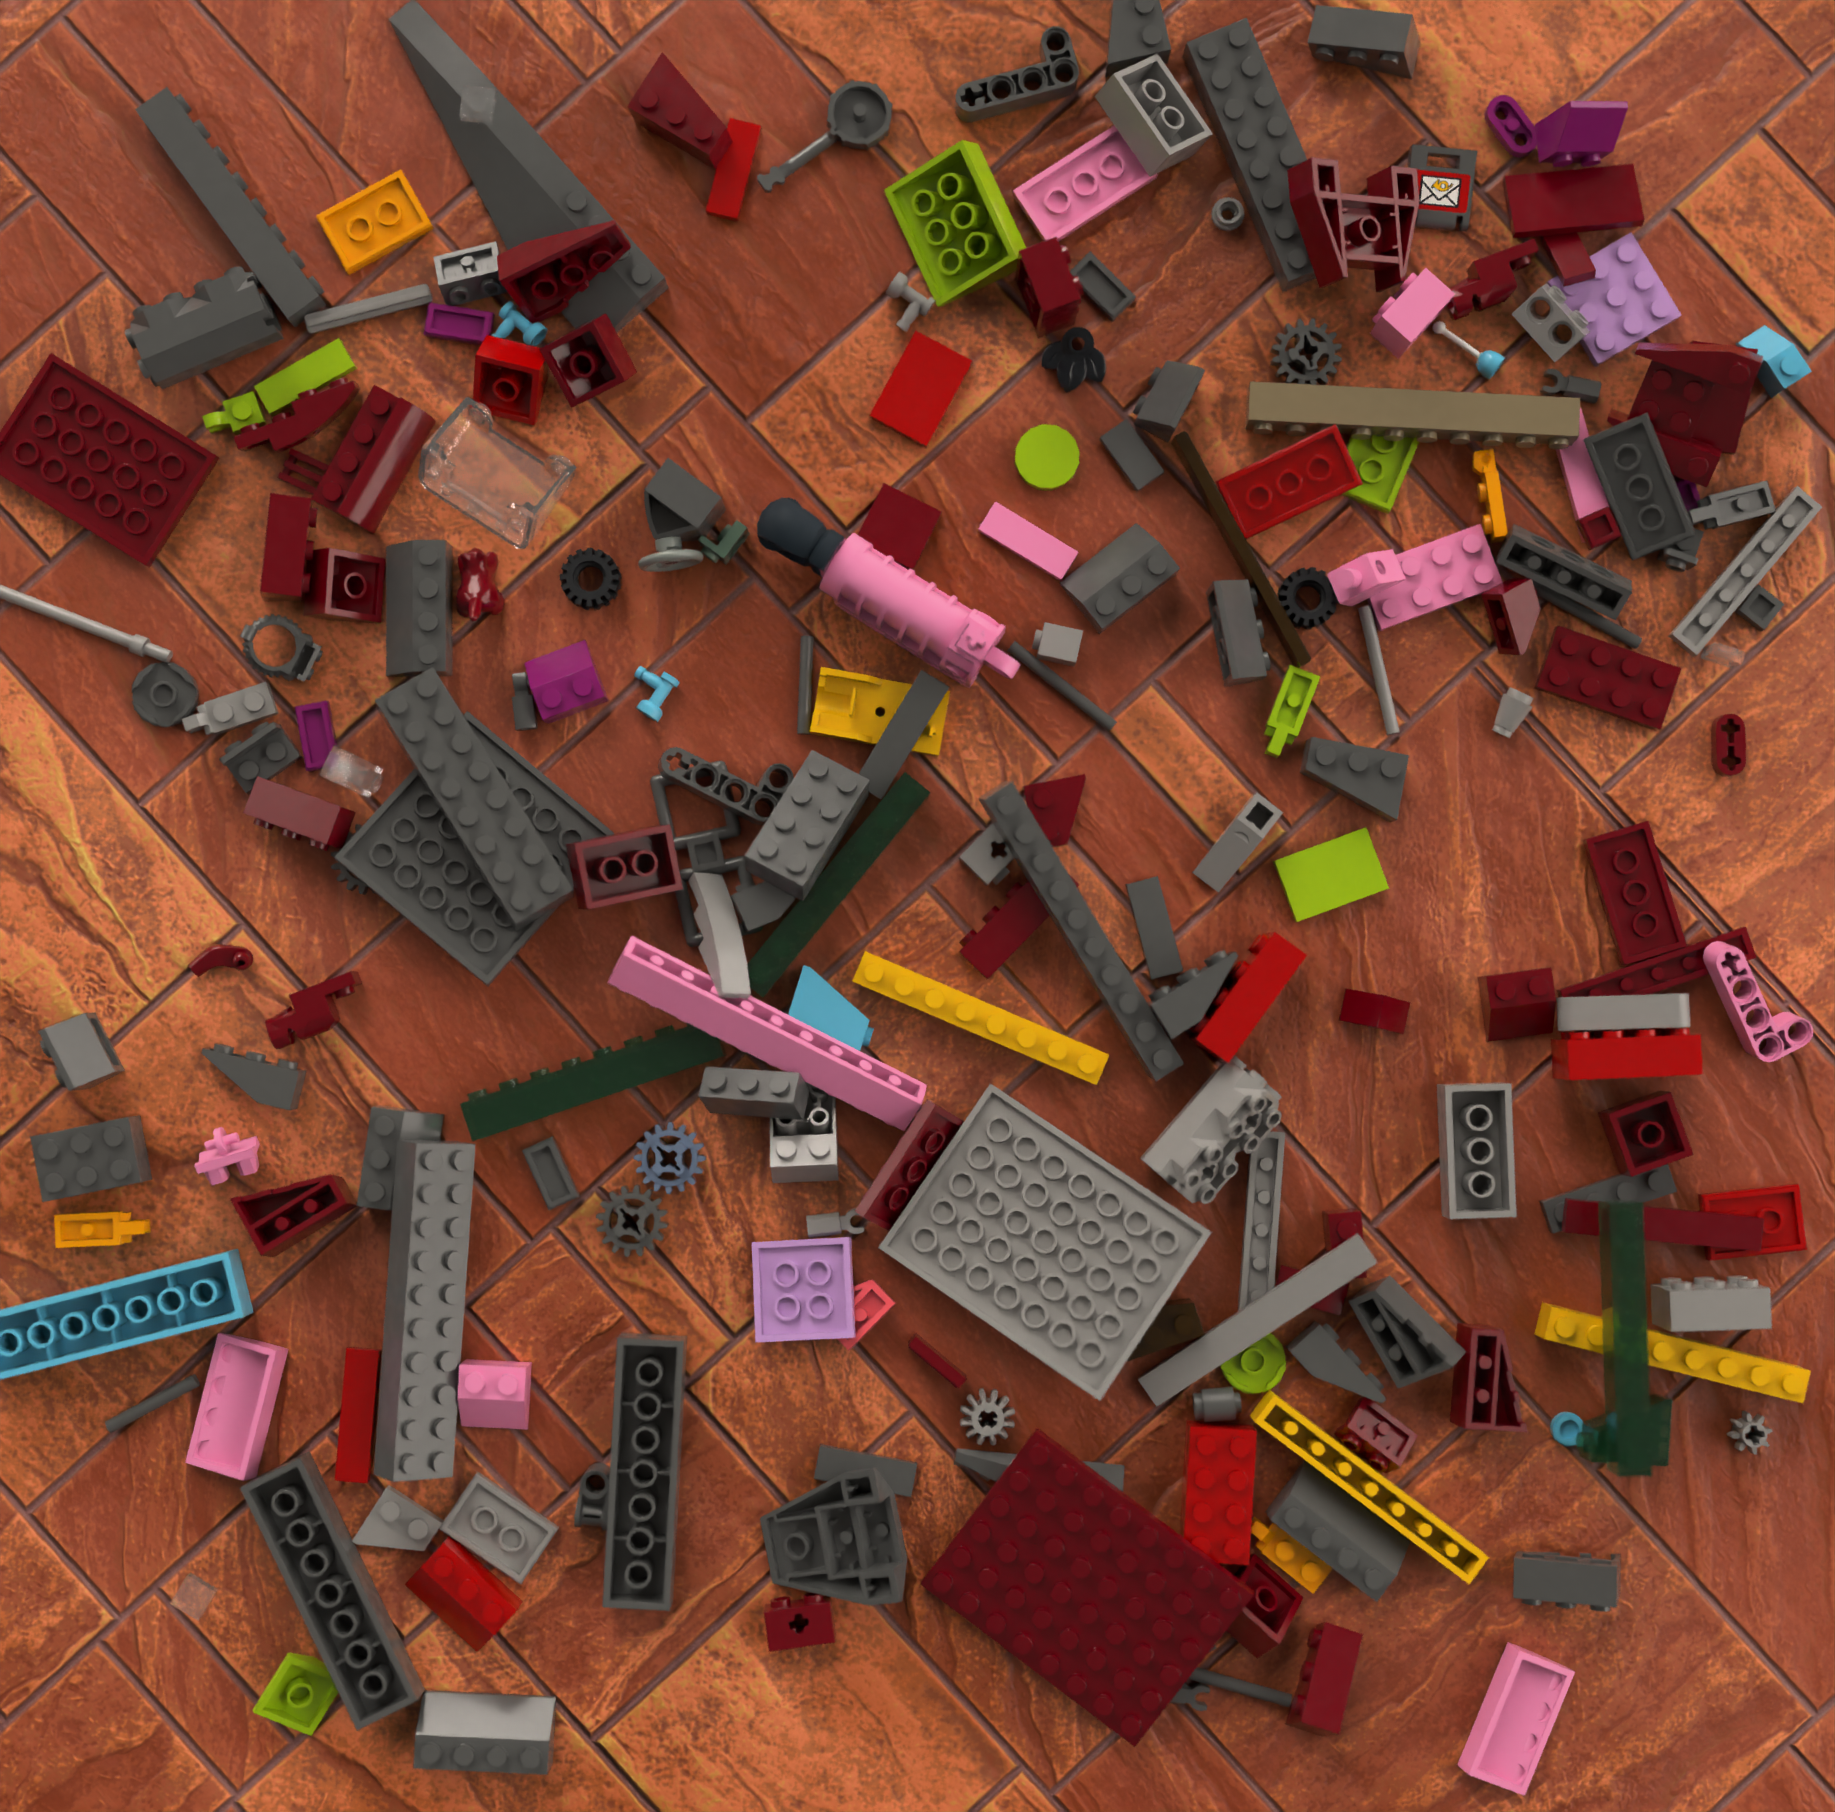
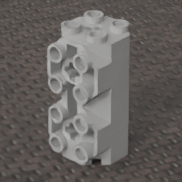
M1234 1055L1229 1063H1221L1140 1159L1191 1203L1198 1201L1203 1204L1210 1203L1225 1183L1236 1174L1238 1163L1234 1161L1235 1154L1240 1151H1245L1248 1154L1254 1152L1269 1132L1280 1123L1282 1114L1278 1111V1101L1282 1096L1267 1084L1268 1082L1253 1069L1251 1071L1248 1070L1246 1065Z

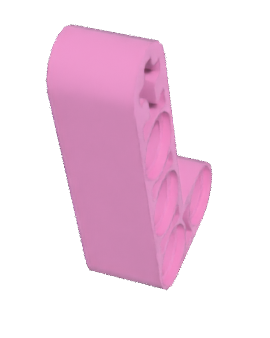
M1721 941L1712 942L1706 947L1703 954L1704 963L1742 1047L1747 1053L1764 1062H1773L1810 1042L1813 1036V1027L1808 1020L1791 1012H1782L1773 1017L1771 1016L1748 962L1740 949ZM1741 981V988L1737 993L1733 994L1735 983ZM1754 1010L1753 1018L1746 1022L1748 1012ZM1795 1023V1031L1788 1035L1790 1026ZM1766 1038L1765 1048L1759 1051V1044Z

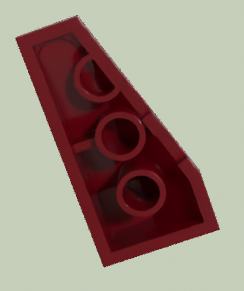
M615 220L526 241L497 255L499 281L532 324L541 322L562 312L569 305L568 301L578 291L584 292L589 287V281L599 272H605L631 248V244Z

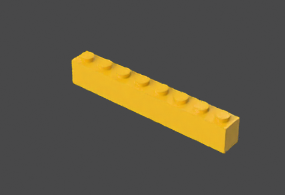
M866 951L852 981L1097 1085L1109 1057L1107 1053Z
M1544 1302L1541 1304L1535 1329V1335L1545 1340L1799 1403H1804L1811 1373L1810 1370L1797 1365Z
M1271 1390L1266 1392L1249 1415L1259 1426L1466 1583H1471L1489 1557L1480 1548Z

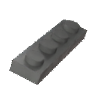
M1667 1164L1633 1177L1618 1174L1539 1202L1550 1233H1556L1562 1230L1565 1198L1639 1205L1677 1192Z

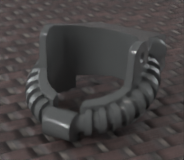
M271 614V616L264 615V618L259 617V620H254L252 625L245 624L240 637L244 639V643H242V646H244V657L248 659V664H251L253 669L258 670L259 674L261 672L264 676L269 675L272 678L273 676L278 678L282 675L287 681H293L295 678L303 682L306 679L310 680L314 669L311 667L314 661L319 662L323 651L320 650L321 646L313 643L311 635L302 634V629L298 627L297 623H294L291 618L289 620L286 616L281 617L279 614L277 616H274V614ZM269 625H279L286 628L295 639L296 651L294 657L280 667L265 665L256 657L252 641L257 631Z

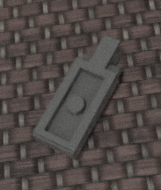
M1766 480L1708 495L1702 500L1697 501L1698 508L1689 510L1688 514L1693 525L1703 523L1706 530L1770 515L1776 512L1768 481Z

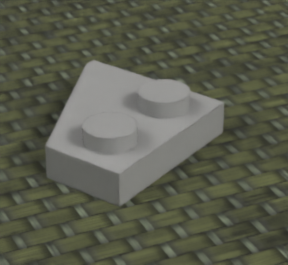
M388 1485L352 1542L359 1545L425 1551L444 1520Z

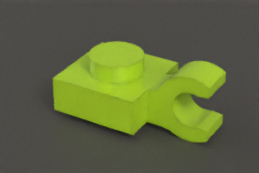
M254 391L222 401L225 411L212 412L202 416L206 429H209L210 433H216L231 427L233 433L238 435L241 433L240 429L254 423H259L260 427L267 425Z

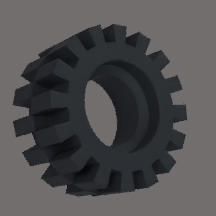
M587 548L586 551L579 549L574 556L570 554L567 557L568 562L566 564L563 563L561 567L563 572L560 574L561 587L566 596L576 606H581L586 610L590 608L599 610L603 605L606 607L610 605V601L612 599L615 600L618 596L617 591L621 589L620 579H622L614 560L609 555H606L604 551L599 549L596 551L593 548ZM595 567L603 574V583L595 591L583 590L579 585V575L585 568Z
M1304 567L1296 572H1292L1279 588L1277 593L1279 594L1278 599L1290 621L1295 624V628L1305 627V629H1311L1315 626L1318 627L1326 622L1337 609L1335 607L1339 601L1329 578L1325 576L1327 572L1323 570L1320 572L1316 571L1314 567L1309 569ZM1309 586L1318 592L1320 602L1316 609L1306 611L1297 605L1295 595L1299 588Z

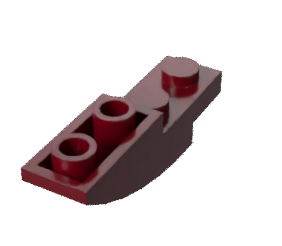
M341 378L328 384L330 389L317 392L316 389H310L297 395L299 400L291 402L295 412L294 416H291L290 412H286L272 417L273 423L260 427L259 423H254L241 428L242 434L233 437L238 450L247 451L271 442L273 450L281 453L311 439L327 428L351 404L360 391L358 383L355 381L348 382L347 378Z

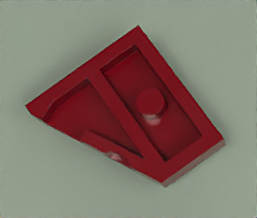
M1085 774L1023 786L1026 805L1052 847L1068 844L1086 781Z

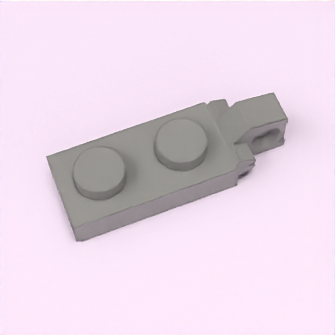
M263 682L204 702V704L197 706L199 713L183 718L182 722L186 732L194 733L204 729L206 735L213 733L218 735L277 715L279 712L269 683Z

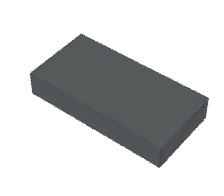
M1091 251L1070 270L1072 277L1078 276L1084 295L1111 322L1136 299V296Z
M1127 419L1100 437L1099 440L1136 492L1164 473L1160 464Z
M554 1136L522 1150L548 1210L580 1196Z

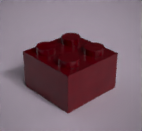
M1657 1091L1598 1112L1621 1175L1633 1177L1694 1155L1671 1092Z

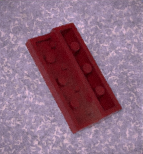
M373 385L311 500L374 535L436 420L401 397L398 398Z

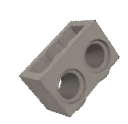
M1546 283L1520 305L1512 315L1547 355L1556 362L1590 332L1586 327L1589 323L1578 310L1575 309L1572 312L1564 303L1567 298L1557 286L1553 285L1550 287ZM1538 300H1544L1549 304L1550 313L1547 317L1539 316L1536 313L1535 304ZM1560 324L1570 327L1572 331L1570 341H1563L1557 336V327Z

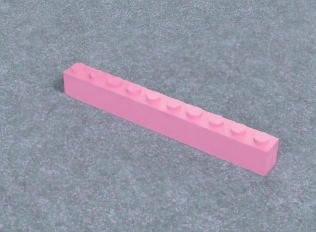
M633 936L630 937L609 978L608 983L619 990L629 993L647 1002L649 1005L659 1008L677 1017L679 1020L707 1032L712 1037H717L735 1046L742 1052H747L765 1061L770 1066L777 1067L785 1072L800 1073L805 1082L902 1131L906 1130L922 1106L927 1087L926 1084L752 996H749L748 999L719 997L710 975Z

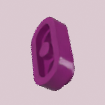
M1499 95L1493 98L1484 113L1487 125L1510 155L1514 157L1529 155L1537 146L1535 126L1515 99L1507 95ZM1497 111L1505 114L1504 120L1496 117ZM1516 137H1520L1524 140L1523 146L1517 145L1515 143Z

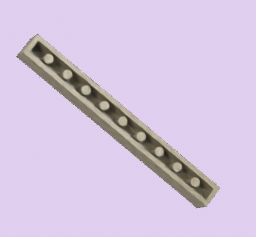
M1250 381L1247 390L1245 429L1253 430L1254 433L1261 435L1271 434L1273 431H1286V434L1289 436H1303L1305 432L1318 433L1336 424L1340 434L1351 435L1352 438L1359 440L1369 439L1372 435L1384 436V439L1388 441H1401L1404 437H1417V441L1422 443H1432L1437 441V439L1450 440V443L1458 445L1467 444L1470 441H1483V445L1499 446L1506 442L1516 443L1515 445L1521 448L1545 444L1551 449L1559 450L1572 446L1579 437L1580 398Z

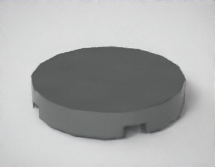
M161 662L148 665L138 673L132 684V703L135 711L143 720L154 726L170 728L183 723L182 719L191 716L198 706L199 690L196 680L188 670L175 663Z

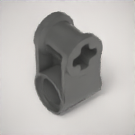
M594 1463L585 1471L580 1482L574 1527L580 1528L581 1525L599 1526L602 1530L607 1531L610 1467L608 1465ZM600 1475L605 1481V1486L601 1488L594 1487L589 1481V1476Z

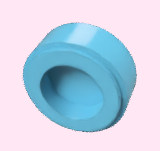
M1561 1412L1552 1419L1550 1432L1558 1443L1564 1446H1574L1584 1438L1585 1424L1576 1414Z

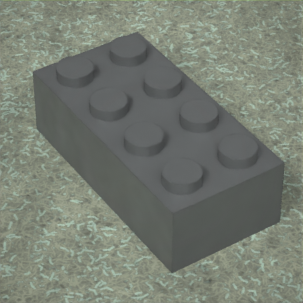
M812 750L746 852V871L804 901L869 797L870 780Z

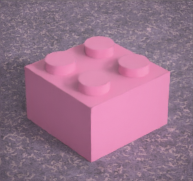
M1427 268L1418 276L1413 272L1394 295L1396 300L1391 296L1378 310V313L1372 319L1376 325L1370 334L1399 359L1443 311L1455 293Z

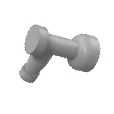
M899 272L885 294L891 298L901 296L910 302L902 319H899L896 324L900 329L907 332L910 328L909 325L916 319L918 314L920 313L925 317L936 300L931 297L927 299L907 285V276Z

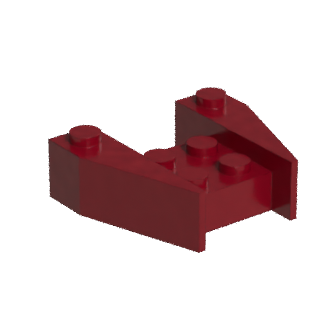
M1311 157L1287 170L1290 204L1319 288H1325L1347 278V268L1374 270L1376 292H1382L1405 281L1420 202L1417 168L1390 166L1366 178L1368 196L1341 193L1338 160Z
M1639 343L1635 354L1652 361L1629 415L1611 409L1607 422L1615 426L1648 412L1672 474L1707 487L1721 457L1722 449L1693 439V433L1715 383L1748 395L1761 367L1763 356L1733 345Z

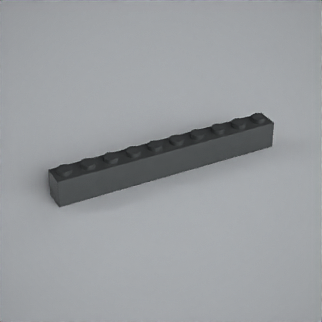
M1004 781L979 797L980 803L1147 1076L1158 1081L1183 1065L1182 1059L1014 783Z

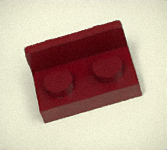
M1364 1396L1359 1398L1346 1423L1338 1427L1334 1433L1341 1439L1342 1444L1346 1448L1358 1452L1368 1460L1372 1468L1384 1473L1401 1467L1418 1437L1417 1434L1374 1401Z

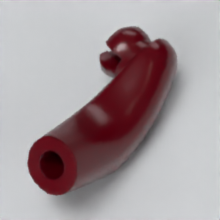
M213 944L188 965L198 977L218 966L246 970L253 963V955L245 947Z

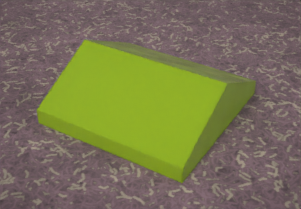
M288 1652L253 1708V1713L312 1736L338 1694V1690L325 1663L313 1656Z

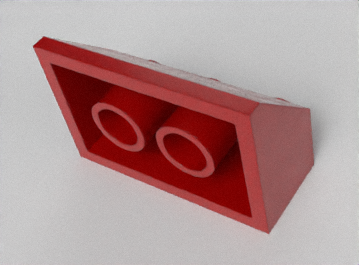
M450 1536L404 1584L476 1652L505 1625L523 1602L462 1544Z

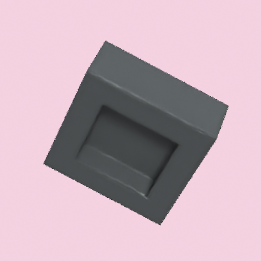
M1758 584L1735 612L1761 632L1766 629L1784 604Z

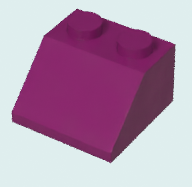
M1569 101L1536 123L1535 133L1539 163H1553L1554 167H1563L1572 163H1581L1582 167L1600 164L1602 158L1614 151L1628 110V102Z
M586 640L524 663L530 688L540 715L547 724L609 701Z

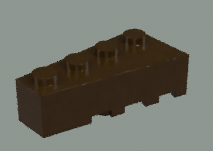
M1190 1298L1167 1300L1126 1362L1205 1335L1193 1301Z

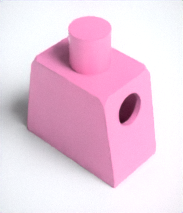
M1393 549L1364 554L1327 574L1339 603L1346 606H1354L1406 580ZM1378 564H1380L1383 569V575L1380 574L1377 570Z

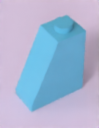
M803 965L788 1015L859 1051L862 1045L868 1047L874 1028L868 1027L870 1019L811 967Z

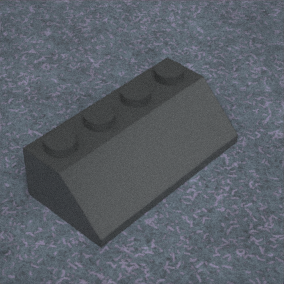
M411 540L386 546V676H418L432 667L438 676H453V547L446 540Z
M1306 1460L1302 1462L1265 1511L1272 1522L1376 1602L1397 1576L1410 1545V1541Z
M425 1690L422 1696L415 1733L413 1769L548 1775L553 1764L556 1696Z

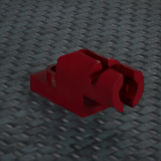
M1535 239L1473 261L1467 269L1469 277L1449 288L1455 293L1446 306L1452 320L1468 316L1472 312L1473 306L1475 311L1480 312L1505 302L1517 288L1512 269L1513 271H1518L1529 266L1532 263L1531 259L1539 251Z
M358 971L344 973L290 994L289 997L294 1009L290 1006L265 1021L267 1033L274 1048L281 1049L294 1044L296 1041L295 1032L298 1038L305 1040L331 1030L340 1021L332 995L335 994L336 999H340L355 993L354 987L362 984Z

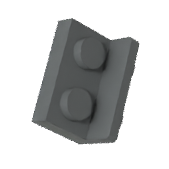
M497 241L433 257L438 286L446 305L455 306L507 293V290L499 281L497 255L500 254V249Z
M275 722L260 724L252 730L253 736L243 743L237 741L224 750L225 755L219 759L224 766L229 768L246 794H251L257 776L271 780L303 757L282 726Z

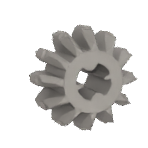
M981 1388L979 1389L980 1399L978 1401L971 1394L967 1396V1400L972 1407L966 1405L960 1407V1412L968 1415L960 1419V1425L964 1427L971 1426L966 1431L968 1438L973 1437L978 1432L977 1444L982 1445L985 1436H989L990 1444L996 1445L995 1434L998 1433L1003 1439L1008 1438V1434L1003 1426L1014 1428L1015 1422L1006 1417L1014 1415L1015 1409L1014 1407L1004 1408L1009 1402L1007 1395L996 1401L998 1397L997 1389H992L990 1398H986L985 1390ZM994 1411V1421L990 1423L988 1420H985L982 1423L980 1421L982 1420L981 1412L990 1413Z

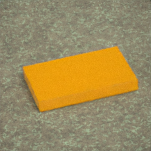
M401 169L316 215L349 275L434 229Z

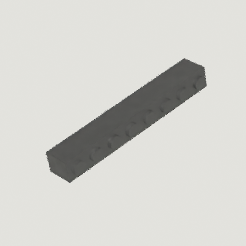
M166 87L135 110L292 325L297 327L305 321V315L317 312L327 304L320 296L325 292L313 275L307 278L301 269L306 266L294 249L291 252L286 250L282 243L287 239L275 223L272 226L267 224L263 218L268 214L256 197L250 200L244 191L249 187L239 173L236 171L231 174L225 165L230 163L221 148L218 145L212 148L208 143L207 139L211 137L210 133L199 119L196 122L192 121L188 115L192 109L181 94L174 96Z

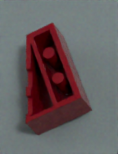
M332 1174L292 1183L276 1189L263 1190L255 1194L230 1198L261 1256L267 1257L279 1255L357 1207V1202L344 1178Z

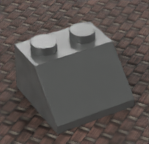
M1166 360L1162 369L1156 366L1148 382V385L1152 386L1148 397L1146 398L1141 395L1133 410V413L1137 415L1134 425L1169 443L1201 381L1205 369Z

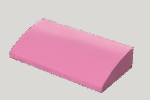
M218 1333L185 1463L242 1481L256 1478L289 1349L249 1338Z
M1507 1642L1457 1765L1470 1776L1525 1796L1575 1672L1539 1654Z

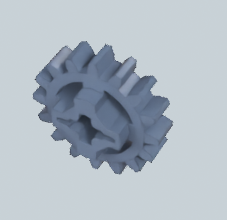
M668 1122L667 1130H663V1127L657 1124L655 1125L656 1134L653 1135L651 1132L645 1131L643 1134L647 1142H637L636 1144L642 1150V1154L634 1155V1160L641 1161L642 1163L636 1169V1173H646L647 1176L643 1180L644 1184L651 1180L655 1182L653 1191L657 1192L661 1186H665L666 1193L671 1194L673 1186H677L679 1191L683 1192L685 1190L684 1182L687 1181L694 1185L696 1179L693 1173L702 1174L704 1169L698 1166V1162L706 1160V1156L698 1154V1150L704 1147V1143L695 1144L693 1140L696 1138L697 1133L693 1132L687 1135L685 1133L687 1125L682 1124L678 1130H675L673 1122ZM676 1136L680 1140L676 1144H667L660 1137ZM650 1148L655 1153V1164L650 1167L648 1160ZM690 1148L692 1154L690 1168L685 1163V1151ZM663 1150L668 1153L674 1150L677 1153L675 1157L676 1166L673 1163L664 1164L663 1160L666 1156ZM663 1172H674L680 1178L668 1180L659 1176Z

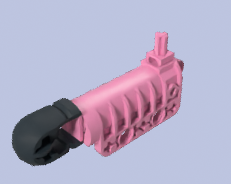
M782 497L777 499L761 512L757 523V536L760 543L766 549L777 551L789 560L805 567L811 566L813 572L823 578L819 589L831 596L839 608L959 684L970 688L983 664L1008 679H1012L1021 666L1015 659L995 647L1003 637L1006 626L998 624L993 618L975 608L973 610L958 602L956 596L952 595L950 597L939 590L935 583H928L915 575L913 569L907 570L896 563L894 557L890 555L885 556L875 550L873 544L859 535L853 533L845 540V537L835 530H827L824 523L791 498Z

